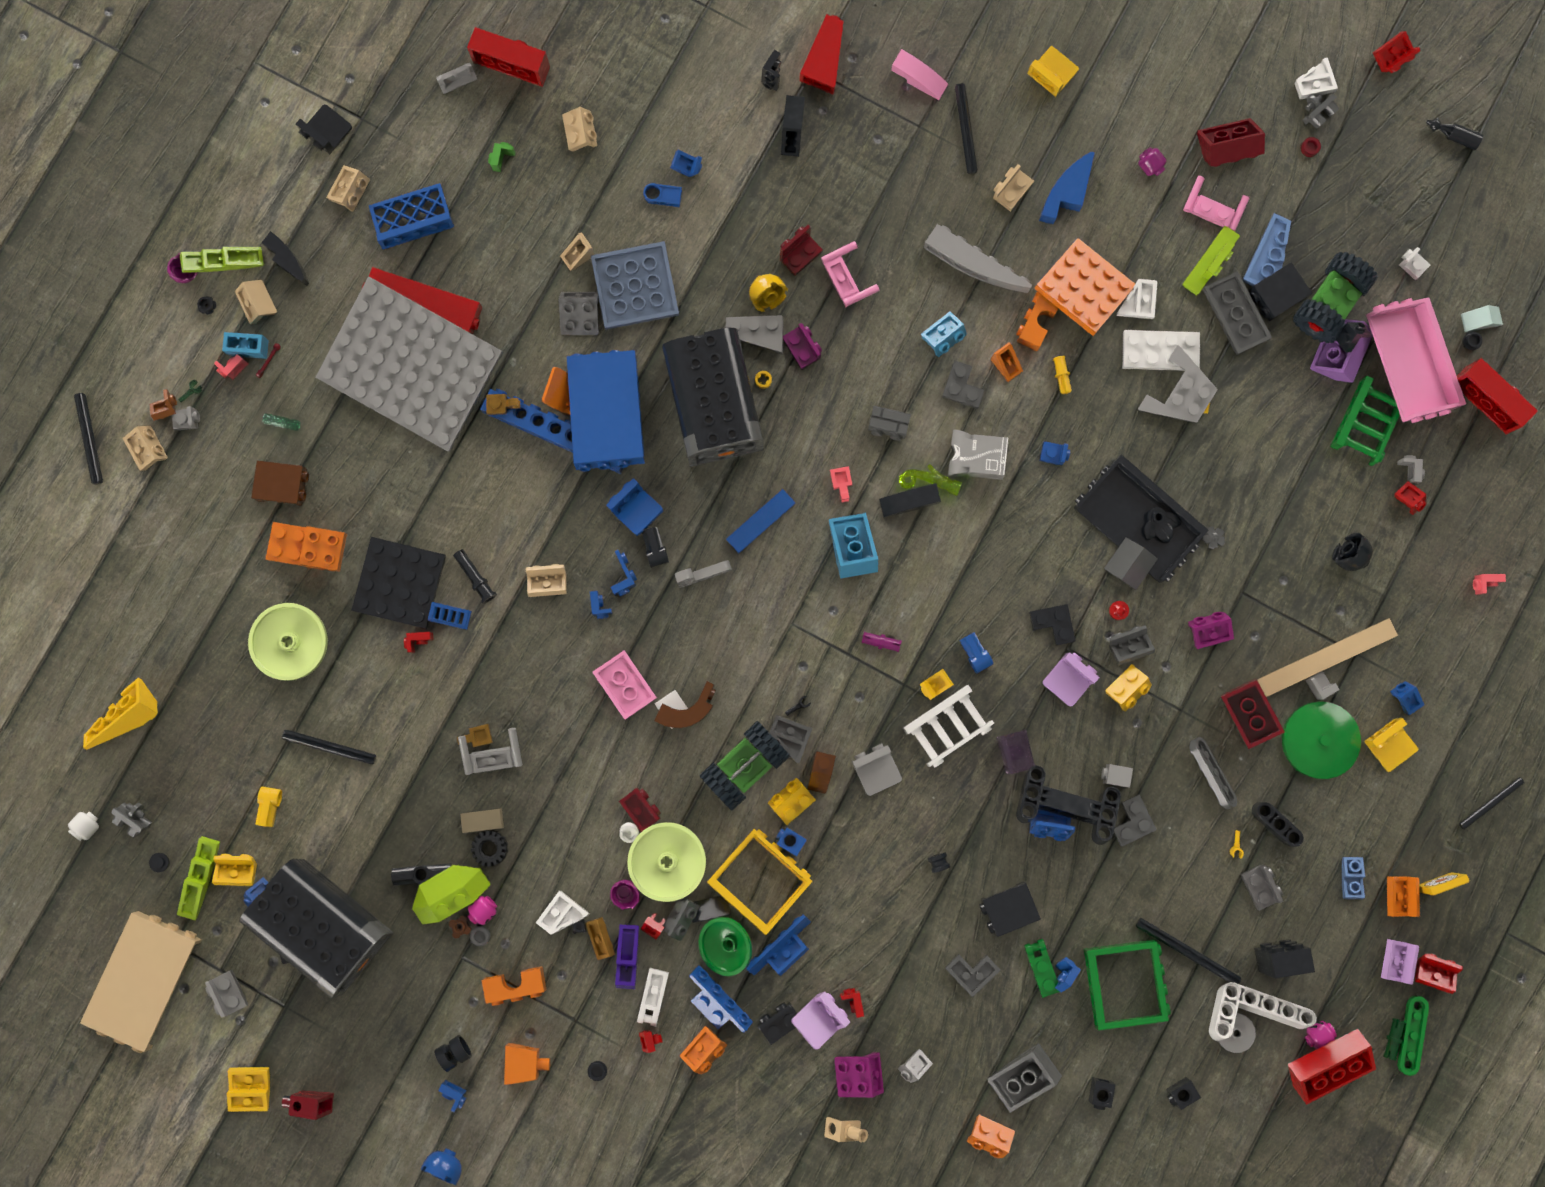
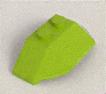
M453 865L419 885L412 909L422 924L440 922L473 903L491 884L481 868Z

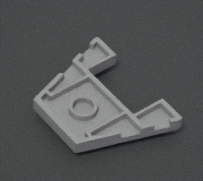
M1177 345L1168 361L1185 370L1184 374L1165 404L1146 395L1138 410L1197 423L1218 389L1185 351Z

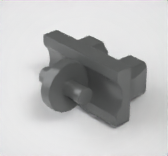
M1334 93L1322 103L1320 102L1323 99L1321 95L1317 97L1310 95L1306 99L1308 105L1305 109L1307 111L1313 109V111L1302 120L1305 125L1310 122L1317 129L1326 121L1320 113L1322 110L1329 117L1339 110V107L1333 101L1337 98Z
M124 802L119 807L113 808L111 812L114 815L112 823L120 827L125 825V823L130 827L127 832L132 837L140 835L143 830L152 824L150 820L144 817L145 813L141 811L143 805L140 803L133 806L130 803L126 804Z

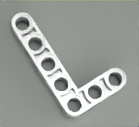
M1230 982L1221 986L1217 991L1209 1034L1215 1041L1229 1038L1233 1033L1238 1008L1298 1029L1313 1026L1316 1023V1015L1308 1008ZM1227 988L1231 990L1232 997H1229L1227 995ZM1245 995L1250 997V1004L1246 1002ZM1264 1001L1269 1004V1010L1264 1007ZM1222 1007L1227 1009V1016L1223 1014ZM1283 1008L1287 1010L1288 1017L1283 1014ZM1302 1015H1304V1016L1306 1017V1019H1307V1022H1306V1023H1304V1022L1302 1021V1018H1301ZM1218 1026L1222 1027L1223 1035L1219 1034Z

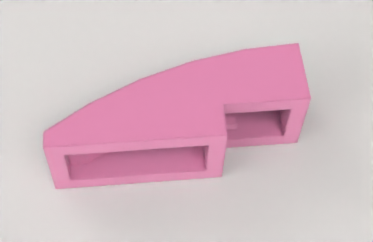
M902 49L892 64L891 71L907 79L908 84L937 100H940L948 86V83L934 70Z

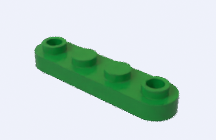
M1417 995L1410 997L1406 1004L1404 1017L1406 1023L1401 1037L1403 1042L1400 1044L1397 1062L1398 1069L1408 1076L1415 1075L1420 1069L1429 1011L1428 1001ZM1418 1002L1419 1006L1415 1009L1414 1004ZM1406 1061H1409L1410 1064H1409V1066L1406 1068V1067H1405V1062H1406Z

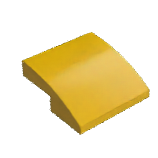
M269 1067L229 1068L228 1112L268 1111L270 1097Z

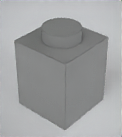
M1106 764V768L1103 767L1101 779H1104V784L1130 788L1133 768Z

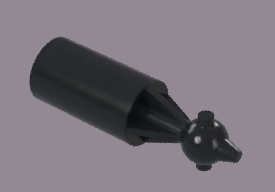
M1439 118L1426 121L1433 132L1439 129L1447 136L1448 140L1473 150L1479 147L1483 139V134L1456 123L1441 124Z

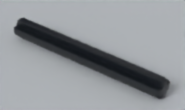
M964 83L956 84L955 92L966 169L968 174L977 173L978 169L966 86Z
M84 393L74 394V400L92 484L98 485L103 483L87 399Z
M284 730L282 735L283 740L367 764H374L376 760L375 754L298 732Z

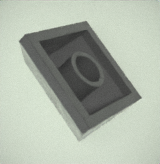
M1125 537L1104 569L1134 590H1137L1158 558L1144 547Z

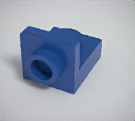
M1044 441L1039 461L1062 466L1065 461H1068L1070 456L1068 444L1060 445Z
M591 591L592 615L597 616V619L609 618L608 614H613L612 609L601 610L600 607L604 606L603 596L599 595L598 591Z
M1406 681L1398 684L1390 691L1394 697L1398 698L1404 713L1407 715H1411L1424 706L1417 687Z
M264 877L244 892L245 899L243 901L247 906L267 887L268 881Z
M1067 957L1056 964V968L1062 972L1057 978L1059 982L1055 987L1060 993L1071 987L1081 971Z
M447 1080L441 1084L438 1091L442 1093V1096L449 1100H455L450 1111L455 1112L457 1108L461 1109L466 1101V1097H464L466 1090Z

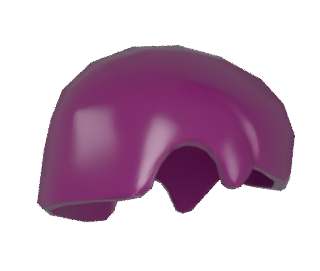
M180 253L168 262L167 272L170 278L177 283H189L198 274V272L182 273Z
M621 880L612 886L610 898L613 904L622 910L633 909L639 902L640 891L632 881Z

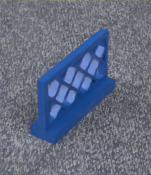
M440 183L369 205L377 233V240L383 250L454 227ZM439 191V196L436 200L429 198L431 192ZM415 197L422 198L418 206L411 203ZM426 201L433 203L430 211L422 208ZM399 202L404 204L400 212L393 209L394 205ZM408 206L416 209L411 217L404 214ZM437 206L444 208L445 213L436 215L434 211ZM380 208L386 209L382 217L377 216L375 210ZM390 212L398 215L394 222L386 220ZM419 212L427 214L424 220L419 221L415 219ZM402 217L409 220L405 226L397 225ZM383 223L391 226L388 231L381 233L380 228Z

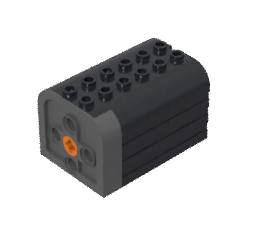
M721 328L704 332L702 335L685 336L664 343L662 345L689 466L694 467L764 451V441L738 330L736 328Z
M297 858L289 860L266 885L267 887L261 894H258L239 919L241 924L332 999L342 996L394 933L307 860Z

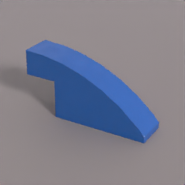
M1090 152L1077 160L1057 180L1044 204L1039 221L1054 224L1059 207L1078 212L1081 210L1095 152Z

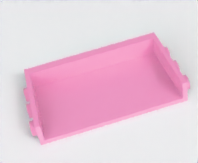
M1429 297L1414 301L1410 298L1400 302V304L1396 301L1388 304L1386 307L1384 304L1374 307L1372 312L1366 314L1402 422L1411 420L1412 423L1424 420L1423 417L1426 420L1437 417L1438 413L1439 416H1444L1451 413V410L1466 405Z

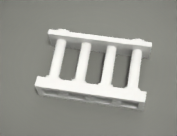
M969 685L964 686L903 727L906 734L911 733L916 736L931 758V761L926 763L928 767L932 765L934 768L944 762L942 758L979 733L984 735L992 730L990 726L994 722L991 720L985 723L970 701L969 693L972 690ZM958 700L964 704L979 726L971 734L953 710L954 706L952 704ZM942 711L944 714L947 713L963 737L956 744L952 743L937 720V715ZM926 722L932 725L947 748L940 755H937L921 731V725Z

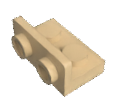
M1019 164L1015 168L1011 167L1005 175V181L1003 183L1000 181L993 190L995 191L993 199L1010 212L1034 183L1033 179L1020 170L1021 166Z
M343 165L326 198L334 203L345 206L350 211H354L370 179L361 171Z
M137 426L123 437L140 471L147 470L157 461L167 459L164 448L161 446L151 426Z

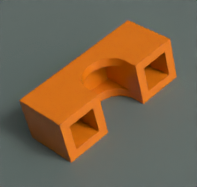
M1036 292L1032 300L1035 303L1033 309H1028L1024 317L1027 321L1024 326L1020 325L1016 335L1019 336L1018 343L1038 351L1048 330L1038 324L1037 317L1046 315L1053 318L1058 307L1039 292Z
M543 967L521 971V985L516 988L507 985L504 974L482 979L486 1004L491 1003L492 1006L503 1004V1000L507 999L515 1002L523 1000L522 996L530 995V998L542 996V992L547 990Z

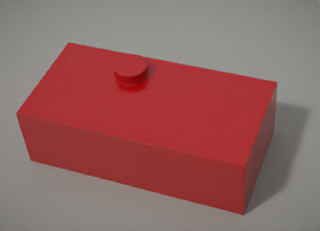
M477 27L474 28L467 46L473 63L543 87L550 69L546 51L531 47L521 40L514 41Z
M1482 358L1466 366L1457 375L1463 395L1505 434L1522 428L1538 412L1520 394L1516 387L1511 386Z
M1356 1029L1289 1063L1288 1068L1293 1087L1307 1105L1376 1070L1371 1045L1362 1033Z

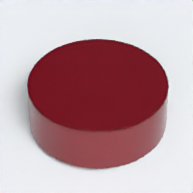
M1315 137L1306 138L1300 147L1302 154L1306 157L1317 155L1321 149L1320 141Z

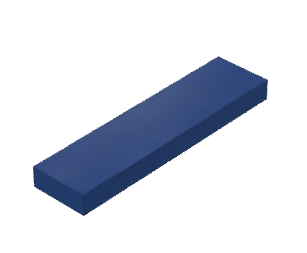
M782 489L726 540L739 554L796 503Z

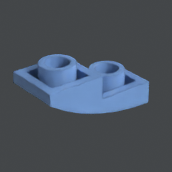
M1363 857L1342 858L1343 899L1365 898Z

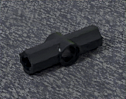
M452 863L392 868L391 881L393 885L421 884L451 867ZM420 869L426 871L427 875L424 880L418 876Z

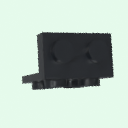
M326 104L321 106L308 123H305L302 119L296 122V126L299 128L298 133L306 140L308 138L312 140V144L318 150H324L329 155L352 130V125Z

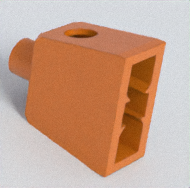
M508 1043L505 1046L504 1085L537 1080L539 1070H550V1058H539V1048Z

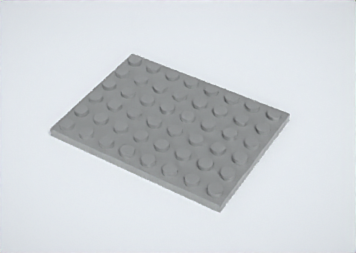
M368 276L315 378L450 452L503 351Z

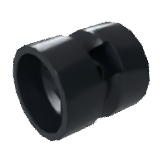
M461 1035L451 1039L449 1045L443 1044L434 1050L438 1063L446 1072L457 1067L458 1062L463 1063L472 1057L470 1048Z

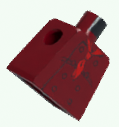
M299 1091L291 1096L285 1095L282 1099V1107L289 1108L288 1114L290 1116L317 1120L332 1113L334 1093Z

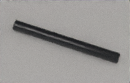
M1518 777L1460 822L1459 826L1465 830L1525 783L1524 780Z

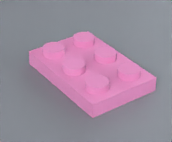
M625 650L593 671V674L625 720L657 699Z

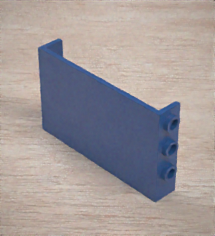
M612 350L609 353L592 352L587 355L573 354L567 356L573 460L576 470L589 471L591 468L605 470L613 466L625 468L629 465L645 464L635 350Z

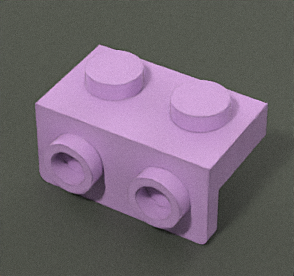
M1387 939L1381 978L1412 985L1419 946Z

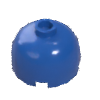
M445 1148L444 1152L434 1151L429 1154L420 1170L456 1186L461 1176L462 1166L455 1157L456 1153Z

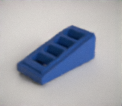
M432 602L428 621L468 630L472 611ZM441 608L439 618L436 619L437 609ZM445 610H449L447 619L445 621L443 620ZM453 611L456 612L454 623L451 622ZM464 613L463 622L459 624L460 615Z

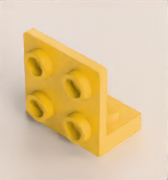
M1050 46L1038 61L1035 59L1032 62L1027 74L1056 97L1079 71V67L1056 48Z
M1403 718L1393 719L1364 741L1387 772H1391L1419 750L1403 729L1407 725Z

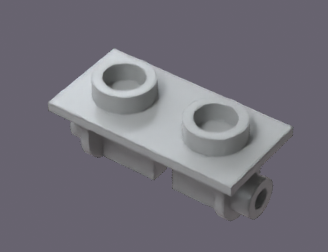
M469 62L439 75L436 79L443 94L477 80V77Z

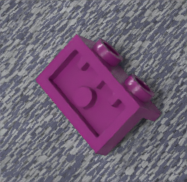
M802 323L798 324L796 329L783 336L784 343L801 370L821 359L820 352H822L818 342H813L811 338L812 333L808 326L804 327Z
M1214 612L1210 616L1196 617L1194 620L1188 621L1197 649L1234 639L1232 621L1225 612Z

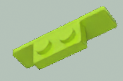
M1224 226L1182 285L1195 295H1198L1213 275L1216 277L1223 268L1220 266L1222 262H1227L1234 253L1231 250L1240 235L1229 227Z

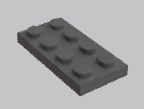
M1238 271L1203 288L1236 356L1272 338Z

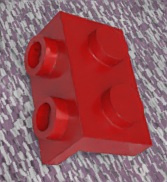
M1401 31L1375 50L1373 55L1381 72L1394 73L1401 68L1402 64L1413 60L1416 57L1415 55L1421 50L1419 47L1412 46L1406 31Z
M1425 954L1417 959L1415 982L1453 994L1456 992L1457 974L1463 970V966L1451 960L1440 959L1434 954Z

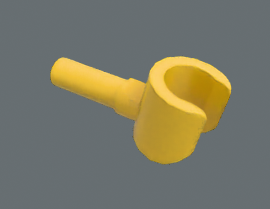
M1235 830V843L1230 849V855L1234 858V852L1239 850V858L1241 859L1244 856V852L1240 849V831Z

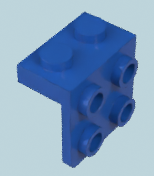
M634 478L625 483L622 490L617 495L612 496L606 505L635 535H640L663 512V508L643 490Z
M1038 810L1036 817L1030 822L1029 833L1034 834L1038 838L1049 836L1054 837V840L1065 841L1075 832V827L1070 826L1071 818Z

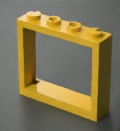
M753 829L706 883L759 931L767 935L812 883V880L810 879L811 875L802 868L800 870L795 866L797 862L789 855L785 857L781 853L782 849L775 842L771 844L767 841L766 838L768 836L760 829L757 831ZM753 838L802 881L800 886L767 924L717 880Z

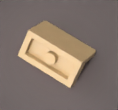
M262 280L242 282L235 290L250 324H257L263 316L275 315L277 313Z

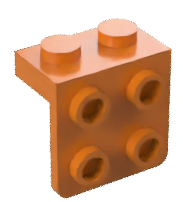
M553 367L542 402L565 415H570L568 373L558 367Z

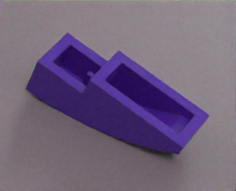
M619 925L616 988L636 989L639 944L638 925Z

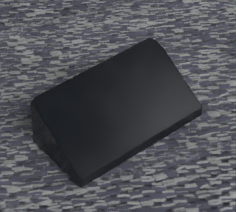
M721 895L693 901L700 906L695 918L692 920L693 923L731 914L729 903Z

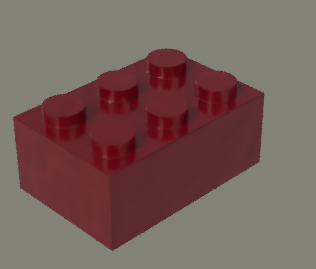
M1256 678L1221 695L1248 749L1285 733Z

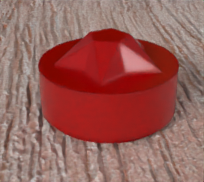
M1116 601L1110 605L1109 614L1115 620L1125 619L1129 614V607L1123 601Z

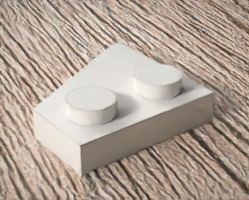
M1138 279L1133 290L1117 312V316L1154 319L1157 281Z
M559 891L536 923L553 935L584 919L590 913L562 891Z

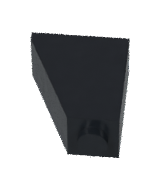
M786 95L781 155L799 157L805 97Z

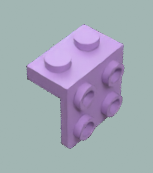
M1070 652L1066 653L1043 680V685L1065 704L1073 706L1087 688L1100 677L1096 675L1097 671L1090 665L1086 667L1081 662V657L1076 653L1071 654Z
M826 992L817 994L792 1018L793 1025L813 1049H819L837 1030L845 1028L850 1023L846 1012L838 1008L834 1003V998Z

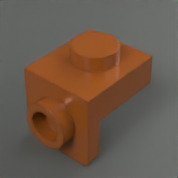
M167 389L163 390V400L149 404L150 415L153 421L176 414V398L173 394L170 395Z

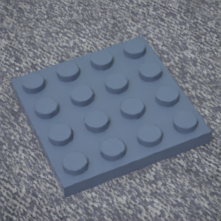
M665 241L591 255L605 330L679 316Z

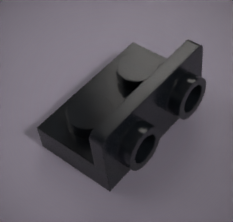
M775 49L762 68L761 82L767 89L777 91L780 82L779 72L781 69L779 67L781 65V53Z
M785 1002L781 1003L775 1008L776 1012L771 1015L767 1013L759 1019L760 1023L757 1027L762 1031L770 1045L796 1028L792 1023V1018L797 1012L790 1002L787 1004Z

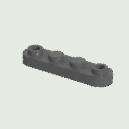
M1201 737L1191 740L1190 752L1197 760L1199 768L1207 778L1208 784L1217 796L1219 804L1225 809L1236 807V795L1206 741Z

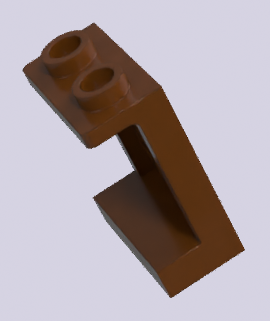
M257 461L251 498L260 502L272 501L302 506V503L306 500V490L304 489L305 483L309 480V472L307 468L300 465Z

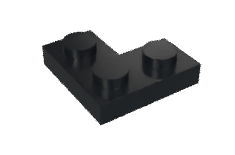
M1068 604L1029 612L1033 631L1052 627L1056 646L1076 642Z

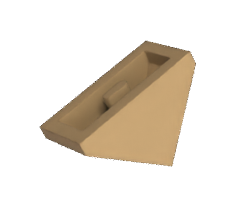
M581 232L560 257L569 270L572 271L591 259V255L595 254L593 248Z

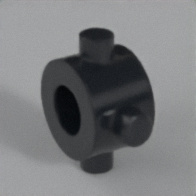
M584 919L573 924L574 934L587 931Z

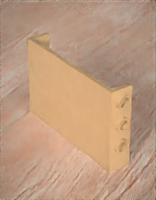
M137 911L131 913L80 1024L96 1030V1033L100 1036L112 1037L114 1042L121 1045L127 1044L132 1047V1050L143 1053L152 1049L153 1045L149 1043L194 946L201 943L202 939L197 938V934L194 932L180 930L176 924L162 922V919L156 915L148 916Z

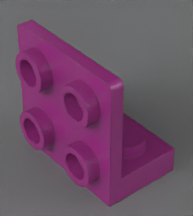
M873 1052L865 1056H837L834 1058L839 1097L873 1098L884 1093L880 1052Z

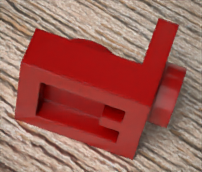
M1409 481L1395 493V498L1409 507L1412 515L1417 511H1422L1427 504L1426 493Z
M406 633L407 638H404V648L407 649L408 653H415V641L416 645L428 644V641L434 640L433 633Z
M855 988L843 990L844 993L840 994L841 1000L853 998V1001H849L851 1013H855L857 1018L864 1017L859 990L855 991Z

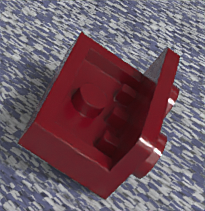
M637 787L619 802L642 832L661 819L659 816L661 812L655 804L651 806L647 800L650 797L643 788L640 790Z

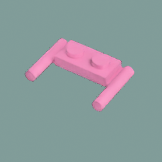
M1198 176L1183 210L1221 227H1229L1235 232L1249 197L1243 195L1236 212H1234L1235 210L1205 196H1198L1205 180L1204 177Z
M855 241L821 257L822 263L825 265V269L845 307L880 291L878 285L875 284L859 292L841 256L858 248Z

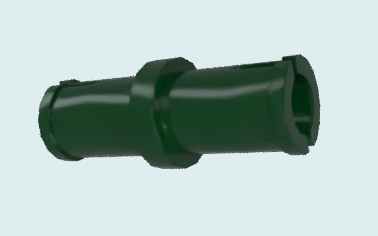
M1393 1018L1390 1033L1386 1037L1388 1041L1383 1057H1389V1059L1396 1061L1399 1045L1403 1042L1401 1037L1406 1022Z

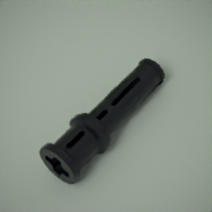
M464 549L457 551L453 557L473 584L472 589L477 591L482 599V604H486L494 599L497 593L492 591L488 585V580L479 574Z

